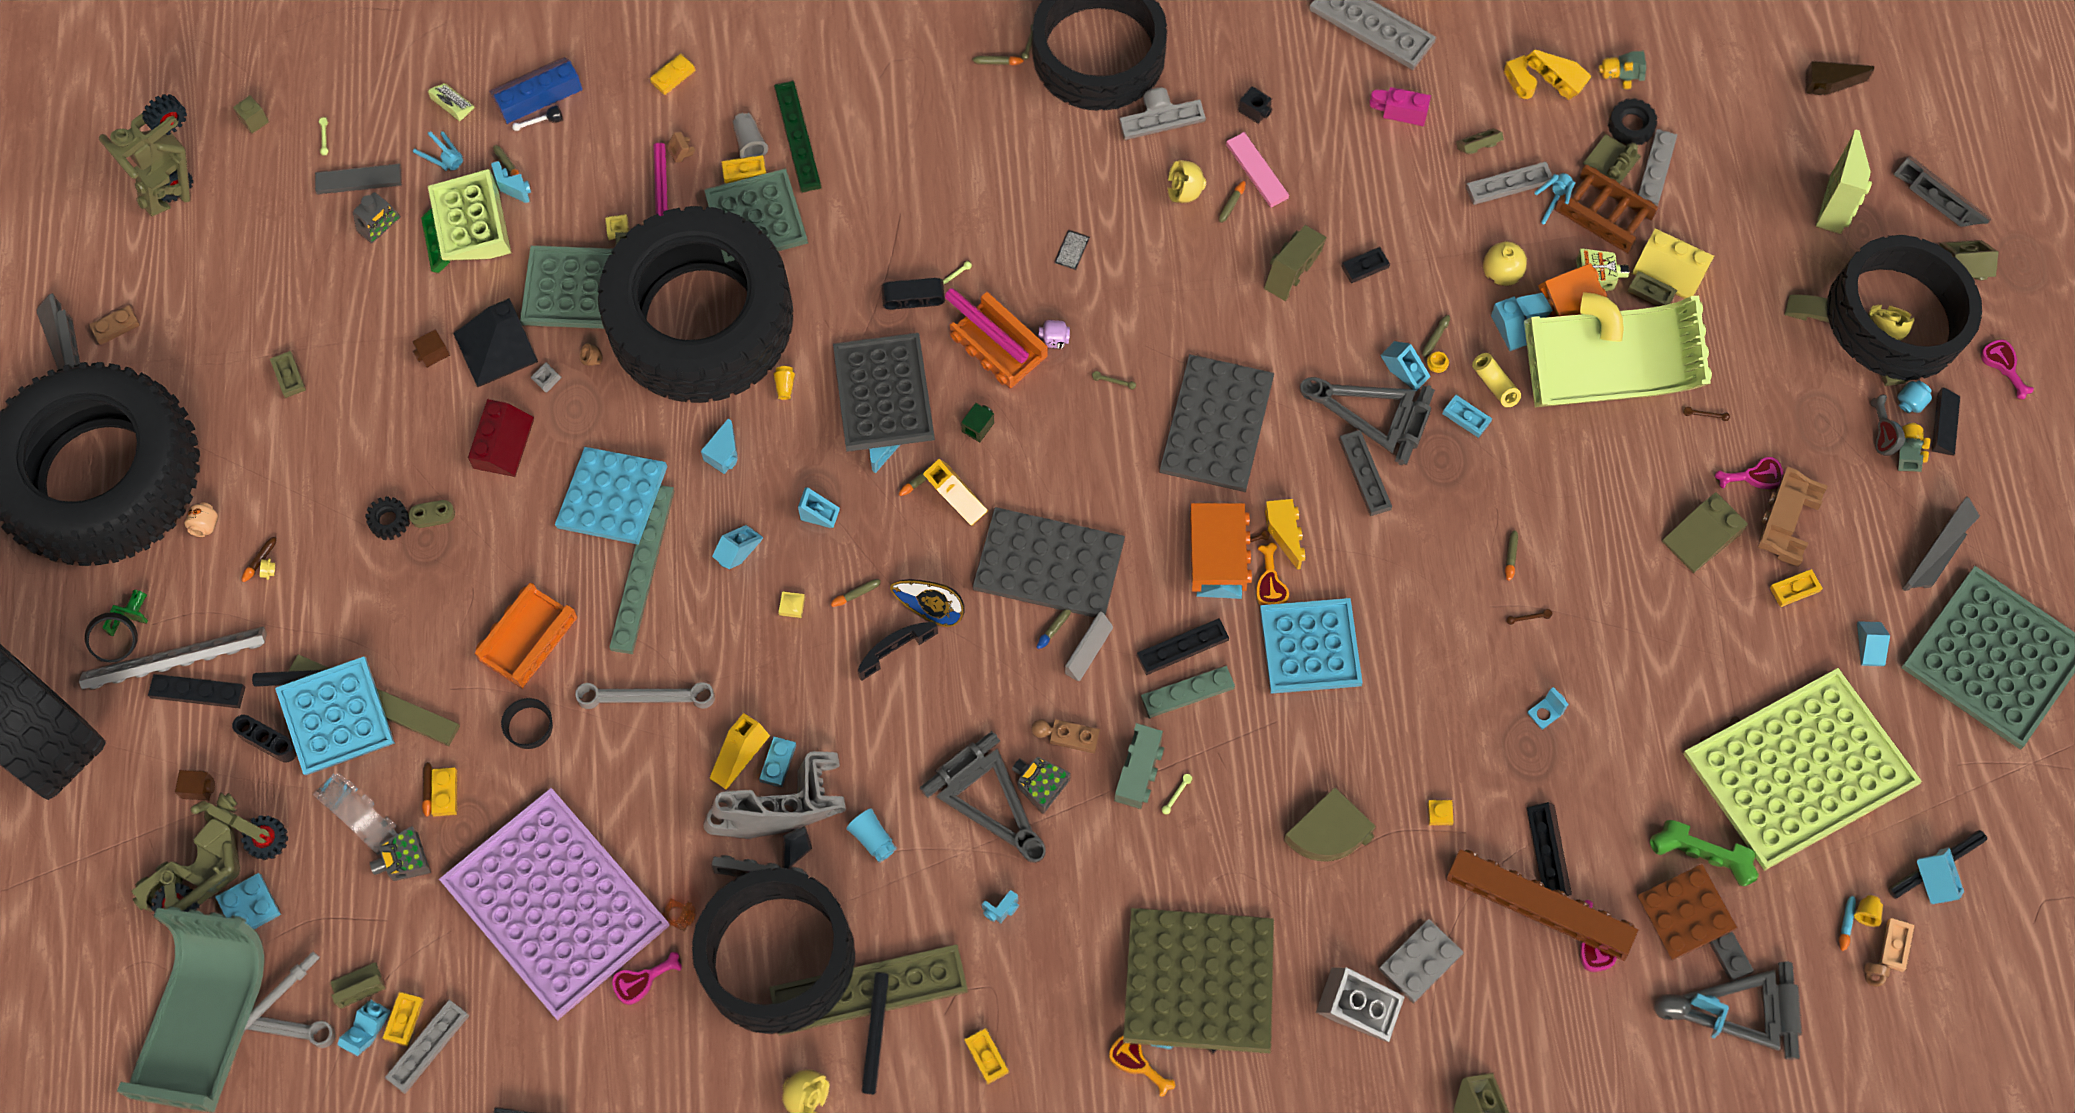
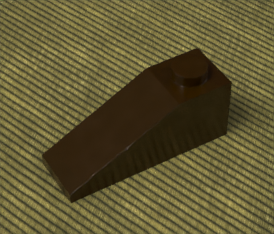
M1811 61L1806 71V94L1817 96L1829 95L1867 82L1874 71V66Z

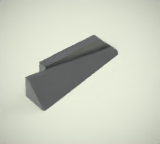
M1912 156L1907 157L1893 174L1910 183L1911 186L1909 188L1960 227L1988 224L1992 220Z
M49 294L37 308L36 313L58 370L63 369V366L68 364L74 368V365L80 364L73 319L65 309L62 310L61 303L55 295Z
M1968 496L1960 503L1903 587L1904 591L1917 587L1931 588L1967 536L1965 532L1980 517Z

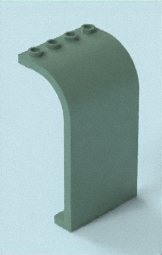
M171 906L168 909L157 908L154 917L168 927L174 939V966L130 1082H120L117 1092L128 1099L214 1113L262 983L264 972L262 942L257 932L245 923L246 920L239 916L225 918L218 913L204 915L197 910L183 912L181 909Z

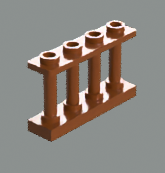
M1585 165L1580 175V179L1583 181L1570 197L1569 203L1565 204L1566 195L1563 194L1557 203L1555 211L1628 254L1637 238L1632 234L1645 217L1653 220L1658 207L1652 201L1646 200L1637 195L1633 190L1620 185L1615 179L1600 173L1596 168ZM1592 185L1601 190L1591 206L1587 208L1578 203L1588 187ZM1611 196L1619 201L1609 217L1605 219L1596 212L1606 198ZM1629 207L1638 213L1626 230L1614 223L1625 208Z

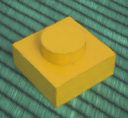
M1452 800L1428 801L1429 825H1453Z

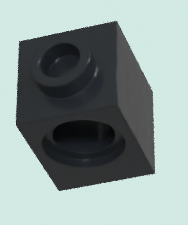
M1251 86L1240 99L1238 112L1259 124L1263 118L1267 119L1273 109L1271 108L1272 98Z

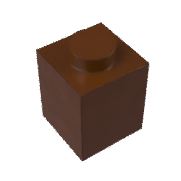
M436 329L412 341L416 348L413 350L418 362L423 361L426 367L450 356Z
M179 770L175 793L181 799L210 801L211 793L215 790L214 778L206 771Z

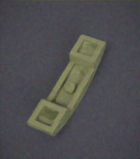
M1790 295L1785 315L1804 321L1810 317L1829 323L1827 317L1828 298Z

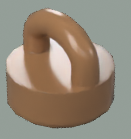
M585 344L582 347L580 360L583 365L593 366L602 363V354L596 345Z
M1867 963L1864 970L1866 982L1874 987L1883 985L1886 982V978H1889L1890 968L1881 964ZM1872 975L1880 977V979L1878 981H1874L1872 979Z

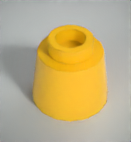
M1873 895L1862 898L1854 918L1867 926H1879L1882 921L1883 911L1881 900Z

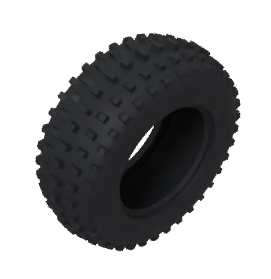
M80 362V364L74 365V368L70 364L64 365L63 369H59L57 372L53 369L47 371L48 376L44 375L40 377V380L38 377L33 378V384L27 385L25 388L21 386L18 389L20 393L13 398L9 397L5 401L8 404L7 407L0 411V521L4 522L1 528L7 534L11 533L16 543L22 544L33 554L39 556L43 554L45 558L54 562L61 558L62 562L67 565H74V562L77 561L79 566H91L92 562H94L95 566L108 564L109 560L112 563L119 562V559H125L126 555L129 558L134 557L135 552L143 551L142 548L145 551L151 548L149 545L151 542L161 541L164 538L163 533L176 526L174 521L184 516L186 512L184 506L192 501L193 496L190 493L192 488L197 486L198 481L194 479L195 475L200 473V466L195 463L199 462L200 457L199 449L194 447L198 445L196 434L190 433L195 430V427L191 421L184 419L189 414L184 407L180 408L178 406L179 400L174 394L171 395L166 387L157 381H153L142 372L137 375L132 368L125 367L124 370H121L120 365L109 363L107 367L104 365V362L92 363L91 366L87 362ZM106 427L122 428L136 433L137 447L132 465L125 476L110 490L83 501H61L48 496L47 477L50 466L59 451L72 439L85 432Z

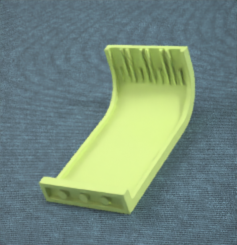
M1690 296L1679 302L1658 307L1620 311L1623 317L1624 332L1623 339L1619 342L1600 339L1601 322L1593 315L1581 314L1540 318L1538 316L1525 320L1524 327L1535 407L1657 396L1692 390L1710 384L1712 372L1708 367L1707 358L1709 350L1705 344L1706 327L1702 322L1703 305L1700 302L1699 296Z

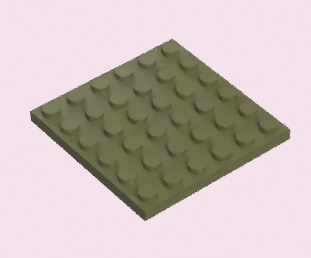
M1131 908L1123 1043L1270 1054L1274 918Z

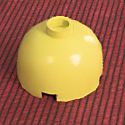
M1178 160L1173 163L1168 177V181H1172V189L1168 188L1171 201L1180 203L1194 201L1206 186V179L1201 169L1190 161Z
M1506 241L1492 246L1483 261L1485 275L1495 280L1494 283L1504 286L1517 283L1525 274L1527 257L1520 246Z
M1882 305L1872 306L1868 316L1881 330L1899 341L1909 334L1914 323V317L1910 319L1911 314L1893 306H1889L1888 310L1881 309Z
M800 1070L788 1078L783 1084L782 1095L786 1110L790 1113H816L814 1112L818 1103L823 1106L828 1095L829 1081L825 1080L827 1077L813 1070Z

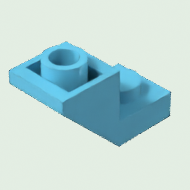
M499 161L491 163L500 192L525 203L530 202L528 193H531L528 180L523 181L521 174L509 177L507 169H502Z
M370 1000L357 1011L353 1027L339 1037L337 1045L359 1056L373 1043L389 1017L391 1010Z

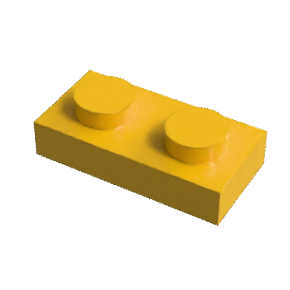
M679 54L654 74L650 81L660 92L666 95L695 71V66L682 54Z
M763 155L722 161L725 184L766 174Z
M1812 569L1772 584L1770 587L1780 607L1816 594L1823 589Z
M455 767L432 769L431 814L433 816L457 815V769Z
M399 992L383 1035L385 1041L408 1046L424 999Z
M986 1028L965 1039V1043L987 1084L1009 1073Z

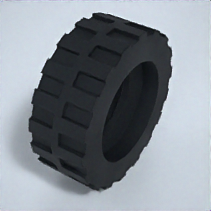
M1636 98L1625 99L1613 108L1608 122L1609 132L1614 139L1625 144V146L1631 143L1643 145L1650 140L1658 122L1657 115L1649 103L1637 100ZM1628 114L1636 115L1642 119L1643 126L1639 130H1630L1623 125V118Z

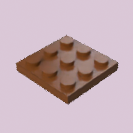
M1703 864L1637 895L1672 961L1738 929Z

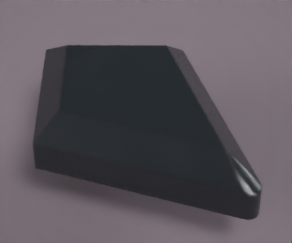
M806 827L799 828L783 836L782 868L790 869L812 849Z

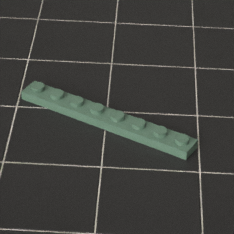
M660 486L639 545L636 544L609 647L611 651L633 654L674 495L673 487Z

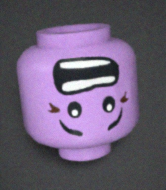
M1046 320L1043 327H1039L1038 338L1048 348L1062 349L1065 344L1069 343L1070 327H1067L1064 321Z

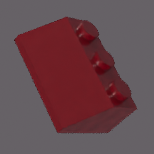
M487 399L468 455L473 469L516 477L534 417L509 403Z

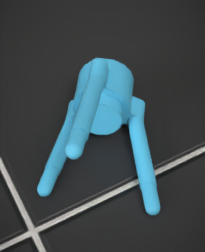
M431 131L428 132V135L443 150L440 156L442 162L417 149H413L415 154L441 166L445 171L448 169L456 170L463 162V156L456 150L444 132H441V136L449 148Z
M1564 173L1554 174L1549 181L1534 192L1535 195H1538L1552 184L1553 192L1556 194L1541 221L1542 224L1546 223L1561 195L1566 194L1565 204L1569 203L1572 188L1575 185V182H1573L1569 175Z

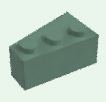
M1136 723L1131 745H1129L1128 755L1121 772L1114 801L1141 809L1143 802L1148 803L1151 790L1148 789L1150 781H1155L1158 768H1155L1156 760L1161 761L1165 747L1161 746L1163 731Z

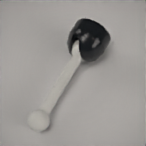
M555 105L547 110L545 116L520 124L514 123L512 128L515 131H519L521 127L546 119L552 123H558L563 121L559 106Z

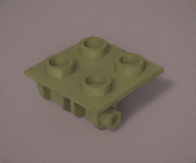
M1605 134L1583 164L1596 168L1600 173L1615 179L1620 184L1641 158V155L1637 153L1638 146L1635 143L1625 146Z

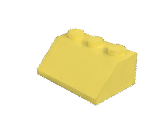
M1654 229L1632 274L1636 276L1637 272L1640 271L1676 289V295L1686 299L1694 296L1714 256L1658 229Z

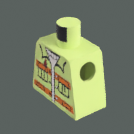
M1580 249L1576 259L1577 268L1592 263L1593 268L1598 272L1599 283L1605 291L1615 289L1618 278H1628L1629 266L1617 265L1616 255L1613 252Z

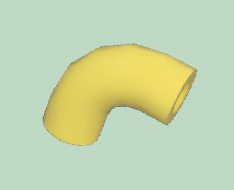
M1583 292L1580 314L1593 315L1600 320V339L1622 341L1624 332L1623 317L1617 305L1607 297Z
M1483 353L1477 356L1473 361L1472 367L1503 406L1512 407L1516 405L1521 398L1519 389L1509 379L1491 354Z

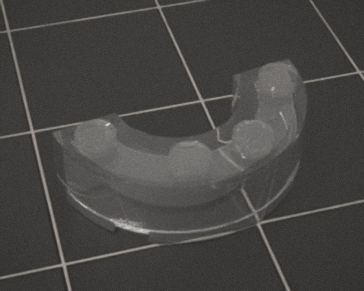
M339 772L336 775L332 774L313 793V796L342 820L379 856L381 854L379 845L398 834L394 830L396 824L387 816L383 819L372 808L374 803L365 794L360 797L356 793L358 788L351 781L346 780Z

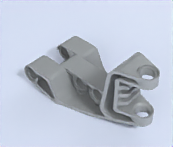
M809 752L798 769L797 794L756 797L752 790L719 793L704 820V830L711 835L752 839L791 832L844 812L846 810L845 798L842 796H822L825 790L821 787L823 785V778H820L822 771L836 769L840 766L838 753ZM724 802L728 807H720L718 803ZM784 805L792 806L794 812L787 811ZM710 818L719 819L721 824H713Z

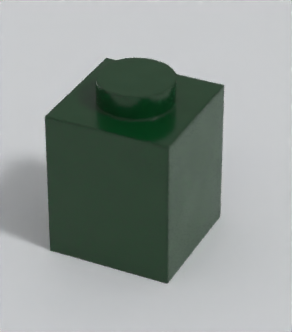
M975 403L961 422L962 432L980 443L994 424L993 411L985 405L981 406Z

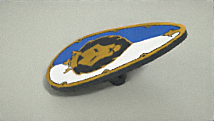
M915 579L896 581L890 586L891 592L904 606L939 626H955L964 616L965 607L963 600L949 586Z

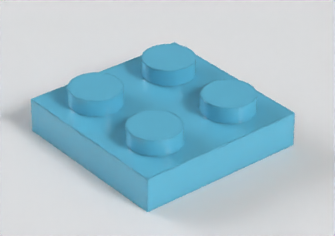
M260 873L216 896L226 918H231V916L242 917L246 920L245 923L253 929L281 915Z

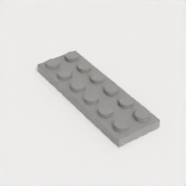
M1314 0L1310 5V11L1412 70L1415 69L1436 40V37L1373 0Z

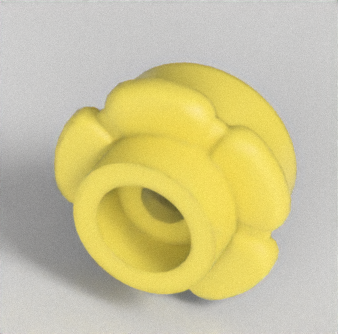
M268 558V560L261 559L260 577L269 580L270 576L275 575V563L271 562V558Z

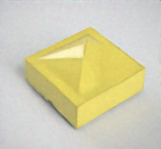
M626 214L605 218L609 240L616 239V233L629 232Z
M782 592L779 615L802 618L805 594Z

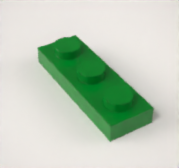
M431 207L421 217L431 272L439 273L450 263V260H443L441 257Z

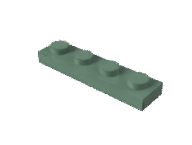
M1224 666L1141 695V700L1148 717L1152 718L1235 689V684L1228 667Z

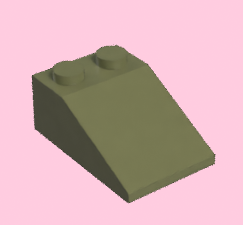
M1715 492L1666 536L1662 542L1695 573L1738 538L1748 523Z

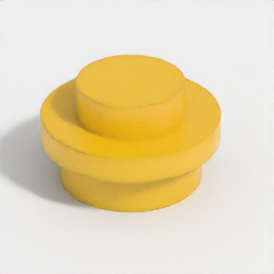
M1438 351L1429 355L1427 366L1431 371L1441 373L1448 368L1449 359L1443 352Z

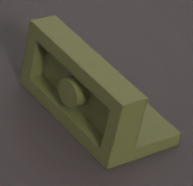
M376 962L330 982L334 992L332 995L333 1001L340 1009L386 989Z

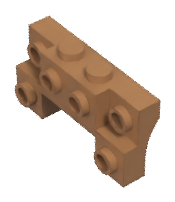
M1787 466L1783 472L1777 492L1772 491L1769 497L1768 504L1771 507L1769 511H1765L1761 523H1764L1758 548L1777 554L1778 560L1799 567L1803 561L1802 556L1808 546V542L1792 537V534L1794 533L1803 505L1818 510L1822 505V498L1828 486L1804 476L1798 470Z

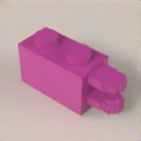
M1390 87L1389 91L1376 89L1371 93L1369 105L1376 110L1384 111L1383 118L1424 126L1431 95Z

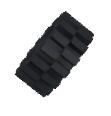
M388 496L385 497V501L382 498H378L379 503L377 504L373 501L371 503L373 508H367L369 514H366L365 517L367 525L376 537L380 538L381 536L382 540H387V537H389L390 540H394L393 535H397L399 538L401 536L400 531L403 533L407 531L405 526L409 527L410 523L408 520L410 519L406 508L400 500L398 501L394 497L391 500ZM387 512L396 514V518L391 524L382 525L380 523V517Z

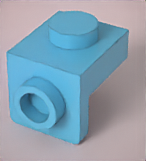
M1010 890L997 908L985 900L982 903L983 914L993 922L997 920L1002 923L1007 915L1012 916L1019 907V904H1017L1018 895Z

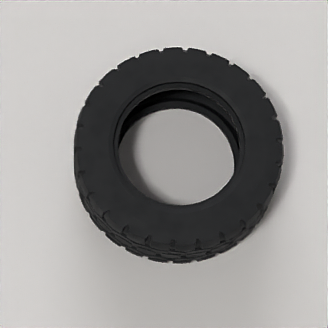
M688 206L683 211L680 208L663 211V216L659 214L653 215L643 221L644 225L637 224L625 235L626 239L621 238L613 248L612 255H609L606 260L598 286V307L601 320L612 350L627 374L631 375V378L638 384L648 388L649 391L662 397L668 396L669 399L680 402L690 400L691 403L709 402V399H713V401L729 398L732 393L737 395L750 388L751 383L755 385L768 373L767 370L771 371L780 359L781 353L784 352L793 326V302L783 260L772 241L757 226L748 220L745 221L743 217L729 211L725 213L723 209L706 207L703 210L702 206ZM722 250L735 260L725 263ZM703 270L719 272L736 280L747 291L745 304L738 317L727 328L710 337L696 340L673 338L659 332L647 321L650 304L657 292L670 280L688 272Z
M0 644V765L35 793L49 800L57 796L84 769L85 765L87 766L94 756H97L103 750L106 741L59 695Z

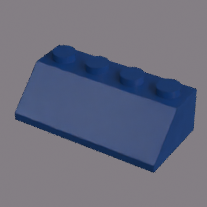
M564 57L492 89L490 94L504 120L509 124L582 91V86L571 62Z

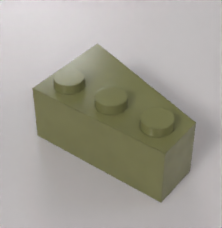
M1306 225L1300 231L1296 230L1290 242H1285L1280 253H1275L1270 261L1272 267L1264 289L1286 301L1289 298L1292 285L1297 287L1300 283L1298 278L1304 271L1308 272L1321 254L1327 237Z

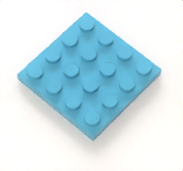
M584 447L555 526L558 529L639 545L668 467L667 464L662 461Z
M1351 598L1260 605L1271 694L1362 686Z
M365 656L275 688L303 775L305 776L395 744Z

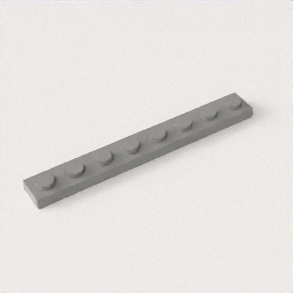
M260 627L82 672L79 683L81 689H97L106 683L113 682L116 684L125 681L126 678L134 676L136 678L144 677L149 672L157 670L164 672L177 665L188 666L197 660H211L216 658L217 655L224 653L231 655L239 652L240 649L248 647L255 649L265 643L267 634L265 628Z

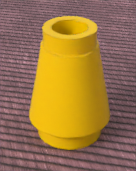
M789 366L776 367V372L773 375L778 399H791L795 378L793 368Z

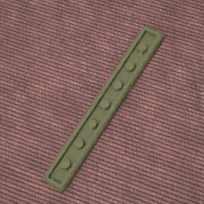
M298 654L289 671L324 670L330 668ZM377 689L387 720L450 746L460 728L458 723Z

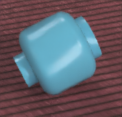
M1922 381L1908 382L1898 393L1899 407L1906 413L1911 411L1920 413L1932 400V395L1930 394L1932 390Z

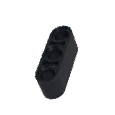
M940 278L891 281L881 286L883 307L888 310L939 306L945 302L944 283Z
M240 715L234 719L232 723L233 731L243 741L284 763L291 762L296 758L297 753L294 744L283 734L248 715ZM250 725L248 730L242 732L244 726ZM269 735L266 741L261 742L264 736ZM288 746L285 752L280 753L282 747Z

